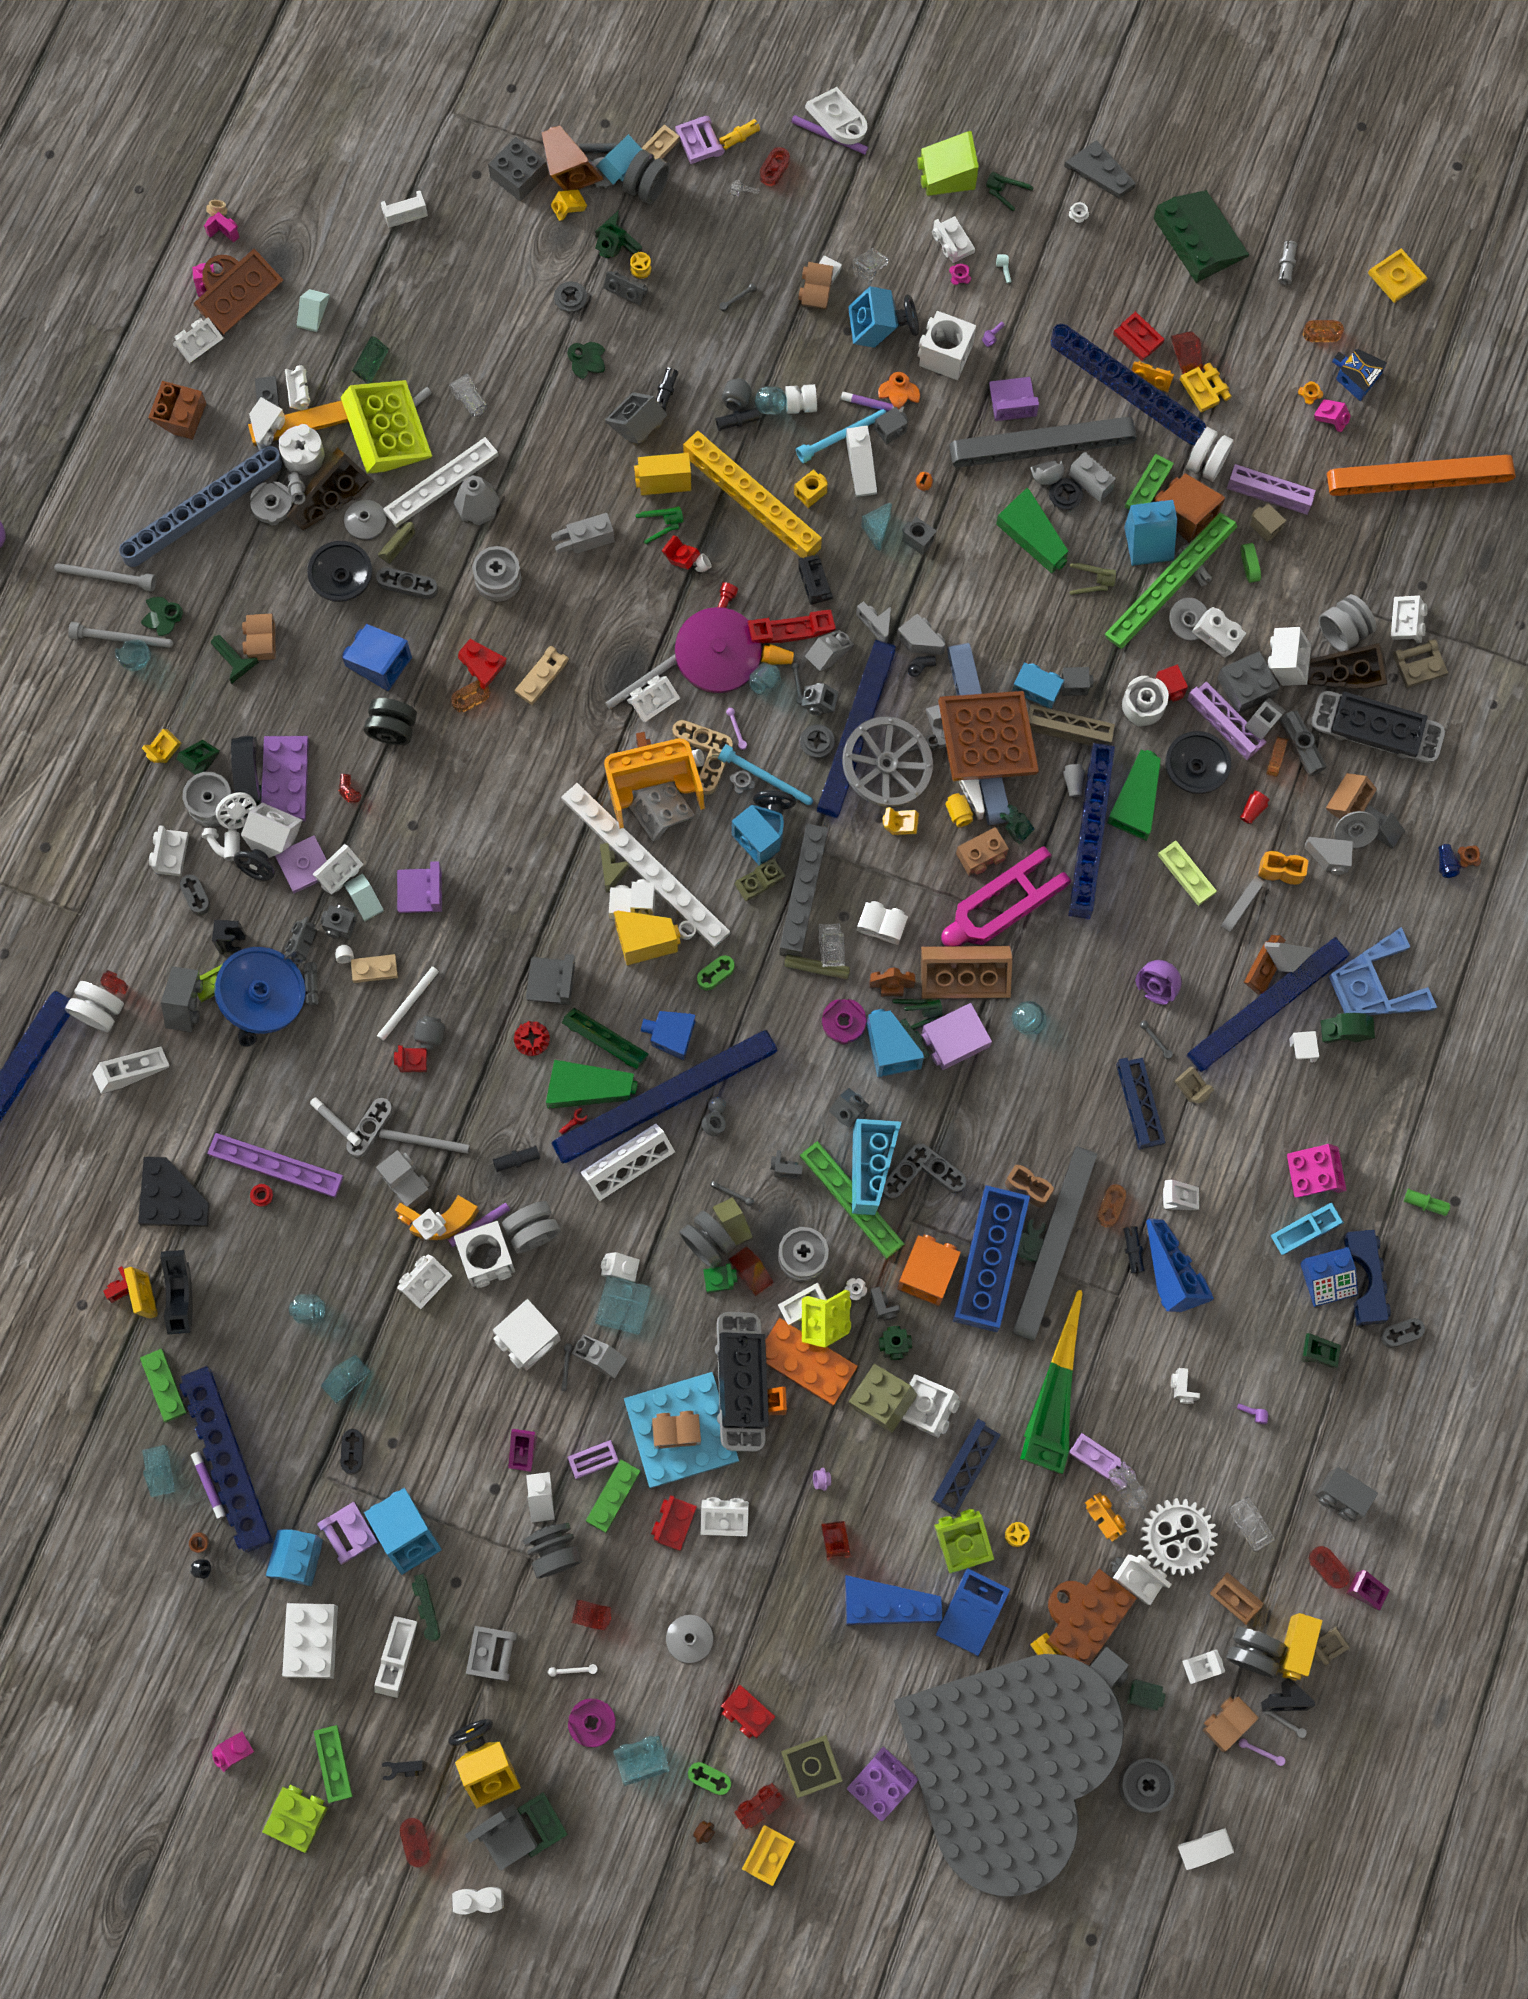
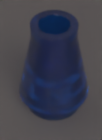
M1443 844L1439 846V873L1444 878L1456 877L1460 874L1461 866L1451 845Z

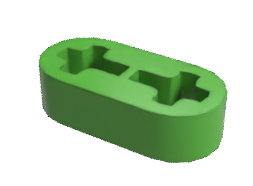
M1253 543L1242 544L1240 551L1247 581L1249 583L1258 582L1261 580V571L1255 546Z
M726 955L720 956L702 969L697 976L698 986L702 990L709 991L722 983L734 972L733 959ZM721 962H723L724 964L729 963V970L726 971L725 969H722L721 971L717 972L721 968ZM714 974L710 984L708 982L702 983L704 975L710 977Z
M701 1762L694 1763L689 1768L688 1777L694 1784L717 1795H724L730 1790L731 1780L725 1773ZM699 1766L703 1767V1773L709 1775L708 1780L701 1777L698 1781L695 1780L692 1770L698 1769ZM721 1777H724V1783L727 1784V1788H721L720 1791H717L716 1784L710 1782L711 1778L719 1780Z

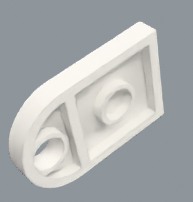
M837 87L806 103L805 108L836 141L843 144H856L864 138L867 131L866 119ZM849 131H855L857 135L851 134Z

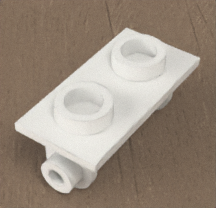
M302 365L296 366L294 371L285 369L290 407L301 411L308 409L307 406H309L310 398L308 386H305L307 383V370Z

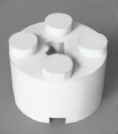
M301 424L288 429L279 438V450L284 465L290 472L310 475L320 469L325 452L320 436L314 429L306 424Z
M1139 676L1129 683L1122 700V709L1125 716L1136 726H1147L1159 721L1168 703L1169 693L1167 687L1161 680L1150 678L1149 676Z

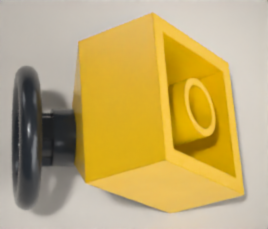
M490 1719L473 1722L453 1733L448 1739V1743L451 1746L465 1744L468 1751L455 1763L462 1783L476 1809L521 1788L513 1766L501 1743H486L483 1734L488 1732L493 1726V1722Z

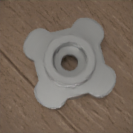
M745 769L730 776V781L734 784L735 792L741 794L746 789H753L755 786V782L751 780L750 772Z

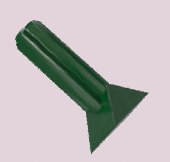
M619 210L601 226L611 223L621 228L618 225ZM601 226L595 231V238L599 237ZM626 232L622 245L633 255L641 252L642 245Z
M221 635L214 636L211 640L212 646L233 668L229 679L231 684L259 663L257 658L241 659Z

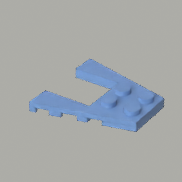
M1402 927L1330 974L1329 979L1344 1013L1378 1015L1432 1011L1437 1008L1428 987L1388 1001L1372 964L1373 961L1406 951L1410 948Z

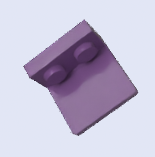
M1030 377L991 381L989 383L995 421L1037 416L1039 402L1038 397H1034Z
M439 861L430 862V869H405L397 871V910L399 913L442 912V869Z
M883 1746L847 1787V1790L880 1821H883L911 1791L918 1778Z

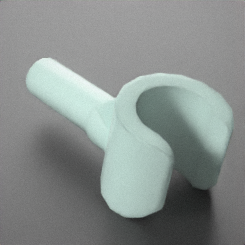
M998 254L996 267H1003L1007 284L1011 283L1008 268L1009 257L1005 254Z

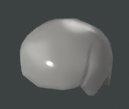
M1050 461L1030 467L1033 478L1041 485L1054 484L1064 474L1062 461H1060V464L1056 461Z

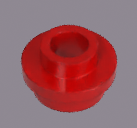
M258 1184L252 1188L250 1199L256 1206H267L273 1199V1191L266 1184ZM261 1192L266 1193L264 1199H258V1195Z

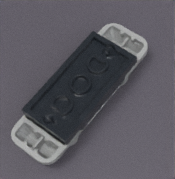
M1332 691L1321 693L1317 699L1312 717V725L1318 732L1332 735L1337 740L1346 739L1397 754L1401 759L1411 758L1425 763L1434 762L1438 758L1445 735L1443 726L1435 721L1428 720L1427 715L1345 691L1342 694Z
M724 1312L717 1319V1345L715 1346V1353L718 1356L720 1409L717 1422L720 1424L721 1444L729 1451H759L765 1445V1428L769 1427L765 1334H761V1322L755 1314Z

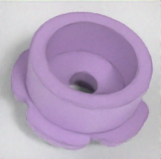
M824 1468L813 1472L815 1489L826 1491L827 1486L831 1485V1475Z

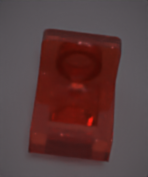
M577 1600L571 1623L605 1631L611 1621V1607Z

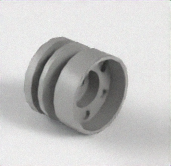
M1352 594L1338 602L1336 607H1331L1322 613L1318 619L1323 635L1340 652L1351 649L1358 644L1359 640H1363L1368 635L1374 633L1377 628L1375 618L1368 606L1359 597Z

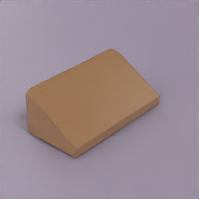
M1228 1572L1209 1593L1246 1625L1263 1605L1259 1598Z

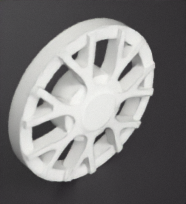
M246 793L230 794L218 804L216 818L223 827L228 829L244 827L247 820L244 815L249 814V811L257 806L256 802ZM240 798H245L243 803L239 802ZM232 800L233 803L227 806L226 803ZM252 803V807L245 809L246 806ZM221 811H227L228 813L225 815H220ZM231 818L229 823H225L227 819ZM241 819V822L235 824L236 820Z

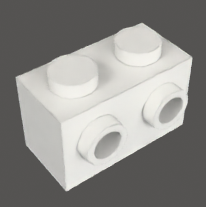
M1214 607L1202 615L1192 630V633L1224 658L1235 651L1246 635V632L1242 630L1238 623L1232 622L1225 617L1223 611Z

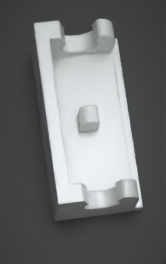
M421 191L416 192L417 197L386 206L385 201L381 202V208L388 228L428 216Z

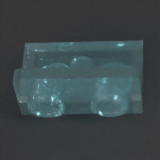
M649 1736L640 1742L624 1744L619 1749L614 1750L624 1786L670 1771L659 1736Z

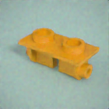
M1140 360L1139 362L1134 361L1128 380L1165 392L1169 391L1174 377L1170 370L1152 368L1153 366L1142 363Z
M1099 1492L1093 1496L1096 1501L1090 1498L1085 1502L1086 1510L1094 1521L1103 1517L1105 1521L1100 1523L1098 1527L1105 1537L1109 1538L1112 1542L1119 1537L1117 1532L1120 1535L1127 1532L1125 1529L1126 1523L1119 1514L1116 1515L1111 1509L1112 1503L1106 1495L1102 1496Z

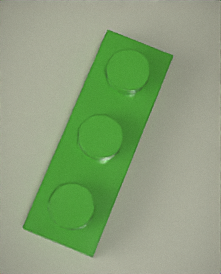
M1155 454L1126 502L1125 508L1130 510L1131 505L1151 503L1173 468L1174 463Z
M159 1349L140 1357L164 1422L187 1414L164 1351Z
M620 1459L586 1522L607 1533L641 1471Z
M338 1725L315 1730L314 1736L328 1803L353 1797Z

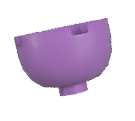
M1163 960L1148 962L1139 971L1135 980L1139 991L1143 989V991L1148 993L1145 995L1148 1000L1162 1005L1173 1001L1177 997L1182 985L1181 975L1176 967Z

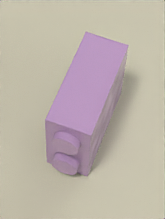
M971 1003L924 1025L922 1029L923 1034H921L925 1046H930L933 1052L931 1056L936 1066L940 1065L942 1070L989 1048L992 1042Z

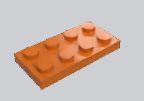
M781 1318L778 1319L765 1340L767 1366L832 1406L835 1405L858 1367L828 1347L824 1348L802 1342V1331L792 1325H788Z

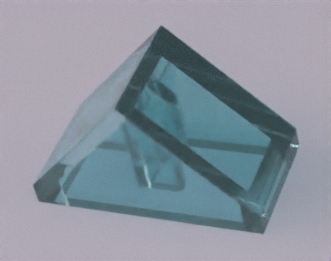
M890 503L862 516L861 526L875 549L879 551L881 550L891 516L892 504Z
M354 1355L334 1367L321 1387L335 1403H338L371 1371Z

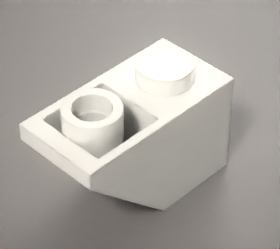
M261 397L249 413L255 441L259 450L272 443L273 435L285 423L283 410Z

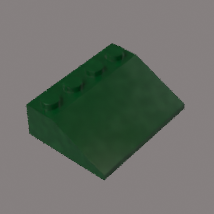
M1207 190L1176 196L1157 205L1153 219L1196 283L1249 257V253Z

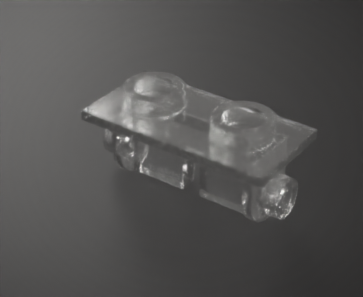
M1122 1461L1119 1470L1113 1468L1109 1471V1479L1117 1491L1123 1488L1126 1489L1120 1492V1496L1128 1508L1136 1510L1141 1506L1145 1510L1148 1493L1144 1486H1140L1137 1482L1133 1469L1128 1468L1126 1463Z

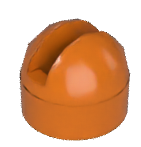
M921 472L916 477L918 489L926 491L932 487L933 478L931 474ZM926 477L925 483L922 484V479Z

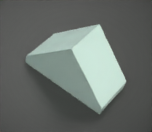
M309 289L300 296L297 327L317 332L330 295Z
M363 873L343 884L364 921L384 911Z

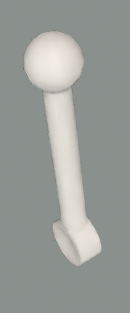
M594 1664L589 1667L568 1669L551 1667L548 1670V1674L551 1677L556 1676V1674L580 1672L595 1674L598 1669Z

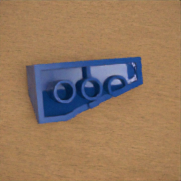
M1149 1218L1146 1223L1157 1290L1166 1311L1183 1312L1212 1301L1214 1298L1206 1280L1201 1273H1195L1189 1264L1192 1262L1191 1258L1188 1255L1185 1256L1179 1250V1241L1165 1221Z

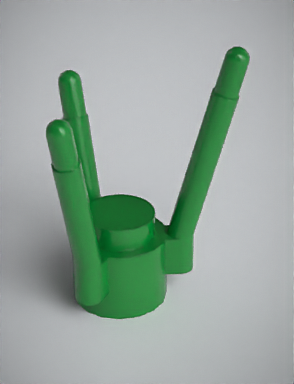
M680 506L663 510L643 511L641 514H636V518L663 516L665 524H670L666 529L644 541L645 544L656 540L672 530L679 529L678 524L684 522Z

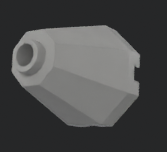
M474 475L463 481L454 500V506L462 521H471L476 525H481L495 518L497 507L500 505V499L492 484Z

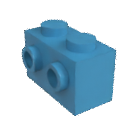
M1024 662L1015 680L1012 692L1024 691L1026 699L1052 709L1064 679H1061L1056 673H1048L1041 670L1035 664Z

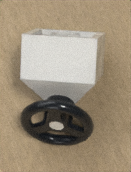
M263 802L249 811L241 836L252 852H237L234 855L236 866L243 873L261 881L271 880L275 875V871L267 860L272 856L282 853L294 844L302 819ZM240 858H249V859H248V861L246 862V861H241Z

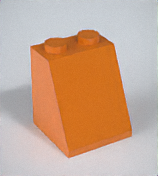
M924 1234L923 1237L918 1235L897 1290L940 1306L961 1252L957 1251V1247L952 1244L945 1243L942 1245L929 1235Z

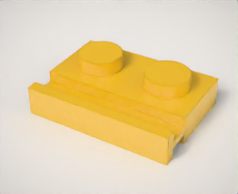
M764 1825L742 1870L773 1886L795 1841Z

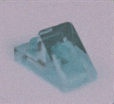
M162 1445L142 1450L145 1464L143 1474L151 1497L175 1492L167 1446Z

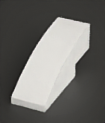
M394 1616L374 1685L375 1693L398 1698L416 1632L417 1621Z

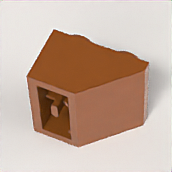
M162 381L148 418L173 435L193 440L206 406L203 392Z

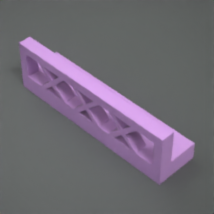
M1236 464L1227 486L1229 490L1306 515L1310 510L1316 491Z
M1207 682L1200 688L1195 687L1189 693L1187 701L1246 760L1266 745L1267 742L1264 739L1260 740L1245 728L1247 722ZM1204 690L1212 696V702L1202 693ZM1217 707H1223L1227 711V717ZM1232 722H1238L1242 726V732ZM1247 737L1254 738L1259 744L1255 746Z

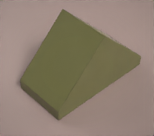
M733 1197L712 1207L721 1226L729 1234L736 1246L753 1238L743 1212Z

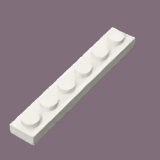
M484 437L383 508L384 513L397 528L498 457V451Z

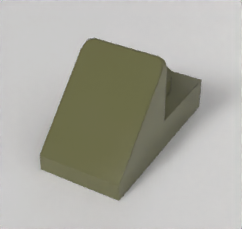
M603 843L600 844L605 889L606 892H610V888H614L629 870V862L615 863L614 850H609V844Z

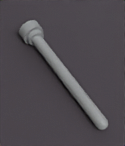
M60 563L54 566L57 572L135 584L145 591L153 592L156 586V575L146 573L141 576H133Z
M71 622L69 625V639L79 640L85 636L166 648L173 646L171 639L85 628L84 625L78 622Z

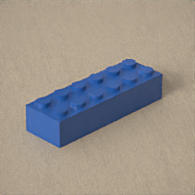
M985 1185L953 1322L993 1332L999 1331L1030 1196Z

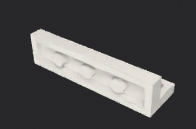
M654 1124L580 1173L590 1185L597 1199L601 1201L675 1153L664 1131L657 1124ZM664 1142L667 1149L660 1154L654 1153L656 1145ZM641 1155L647 1156L646 1162L643 1165H635L638 1157ZM628 1168L626 1176L616 1178L619 1169ZM603 1180L609 1181L607 1188L599 1192L596 1184Z

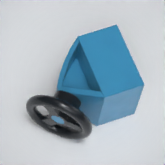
M868 287L848 306L853 344L875 348L896 328L906 325L909 326L912 335L917 336L919 334V323L912 297L909 294L905 295V310H897L891 290Z
M773 790L758 792L753 796V801L758 806H749L732 820V836L759 866L766 863L781 849L784 828L783 810L790 809L797 803L796 798L789 793ZM786 799L790 802L784 803L782 800Z

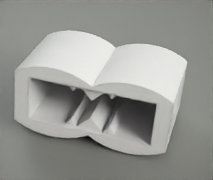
M866 902L857 931L899 945L908 916L904 915L905 913L900 909L893 908L888 910L879 902Z
M487 1887L479 1891L475 1889H462L452 1894L453 1912L457 1914H470L478 1910L491 1913L504 1908L503 1889L498 1887Z

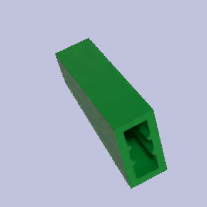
M1026 488L998 515L996 525L1052 574L1056 569L1061 570L1066 565L1068 549L1031 491Z
M1140 750L1107 821V824L1147 841L1152 829L1161 758L1157 757L1154 752Z
M554 1059L546 1106L553 1109L631 1101L632 1094L636 1095L638 1081H635L633 1073Z

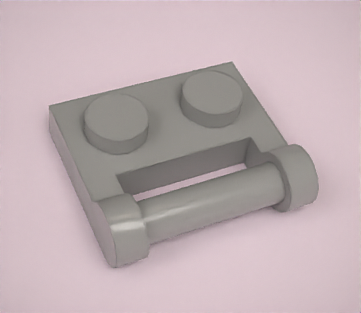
M475 1626L466 1674L508 1681L510 1675L507 1674L513 1641H516L517 1633ZM497 1638H503L504 1643L498 1672L491 1671Z

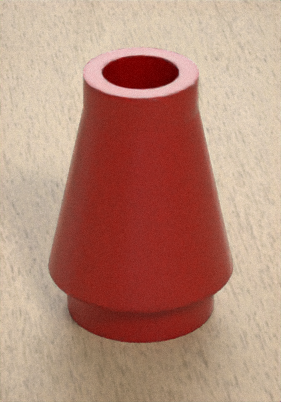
M1258 791L1250 794L1240 819L1251 825L1268 807L1269 798Z

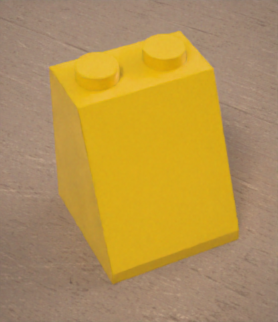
M619 910L614 911L615 926L626 965L678 952V944H681L678 925H673L671 918Z

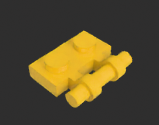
M1211 363L1204 365L1205 373L1197 367L1180 376L1181 383L1201 413L1219 404L1220 399L1218 395L1222 396L1224 401H1228L1232 397L1229 393V387L1226 383L1222 382L1219 377V371L1217 368H1213ZM1208 381H1212L1215 387L1212 388Z

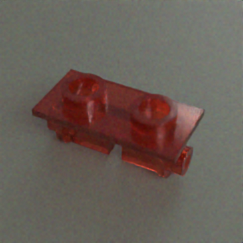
M771 1783L769 1786L766 1785L760 1788L757 1795L752 1799L742 1802L734 1813L745 1829L753 1828L764 1819L760 1810L764 1808L769 1815L782 1805L781 1802L784 1798L773 1783Z

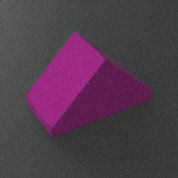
M512 1429L508 1468L531 1472L537 1441L535 1432Z
M1361 1570L1356 1572L1346 1594L1380 1611L1390 1589L1369 1572Z

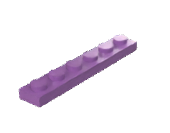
M215 1133L207 1153L211 1157L333 1198L337 1197L344 1179L343 1175Z

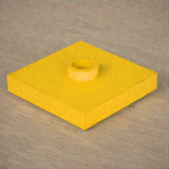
M1402 248L1371 268L1368 272L1393 303H1396L1421 286L1428 279Z
M134 1267L125 1268L124 1273L133 1312L149 1319L157 1317L158 1313L149 1274Z

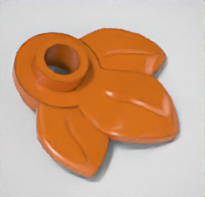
M895 372L891 374L889 381L881 384L878 397L882 399L889 398L892 405L899 410L907 400L918 403L920 392L918 387L910 382L909 377L905 373Z

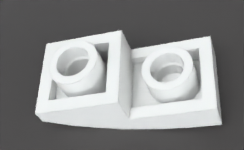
M1226 1828L1205 1834L1202 1838L1179 1844L1178 1846L1186 1870L1202 1866L1234 1853Z

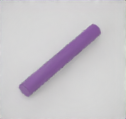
M506 1203L502 1204L456 1235L493 1222L510 1211ZM454 1236L448 1239L451 1246L454 1247L456 1245Z

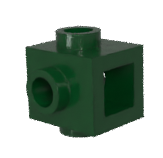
M901 1326L887 1327V1331H883L882 1337L879 1338L880 1352L884 1351V1358L902 1360L904 1356L908 1355V1349H912L911 1335H907L906 1329H901ZM892 1339H899L900 1344L894 1345Z

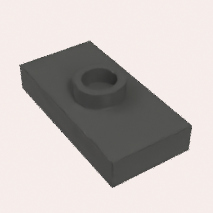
M276 376L255 378L257 402L262 397L280 408Z

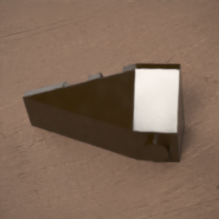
M337 447L322 464L305 489V501L299 505L295 504L287 517L300 529L305 530L324 519L327 514L341 509L349 501L361 497L374 480Z
M1380 643L1311 658L1307 685L1370 689L1388 685L1386 663Z

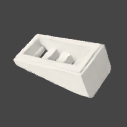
M979 779L959 781L977 819L982 820L985 810Z

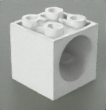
M937 311L934 318L930 317L926 327L928 331L926 335H922L919 342L920 349L917 355L920 358L919 366L958 380L973 347L976 325ZM949 341L957 347L942 349L934 343Z
M498 1221L454 1236L472 1287H485L490 1284L491 1280L497 1278L505 1280L512 1276L511 1273L515 1272ZM489 1243L501 1249V1256L491 1268L482 1269L470 1264L471 1254L481 1244Z
M528 1299L493 1329L495 1334L493 1339L503 1352L508 1350L510 1352L508 1355L510 1360L518 1369L523 1367L526 1371L561 1341L559 1333Z

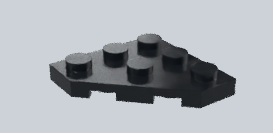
M144 1157L138 1224L208 1227L210 1204L167 1157Z

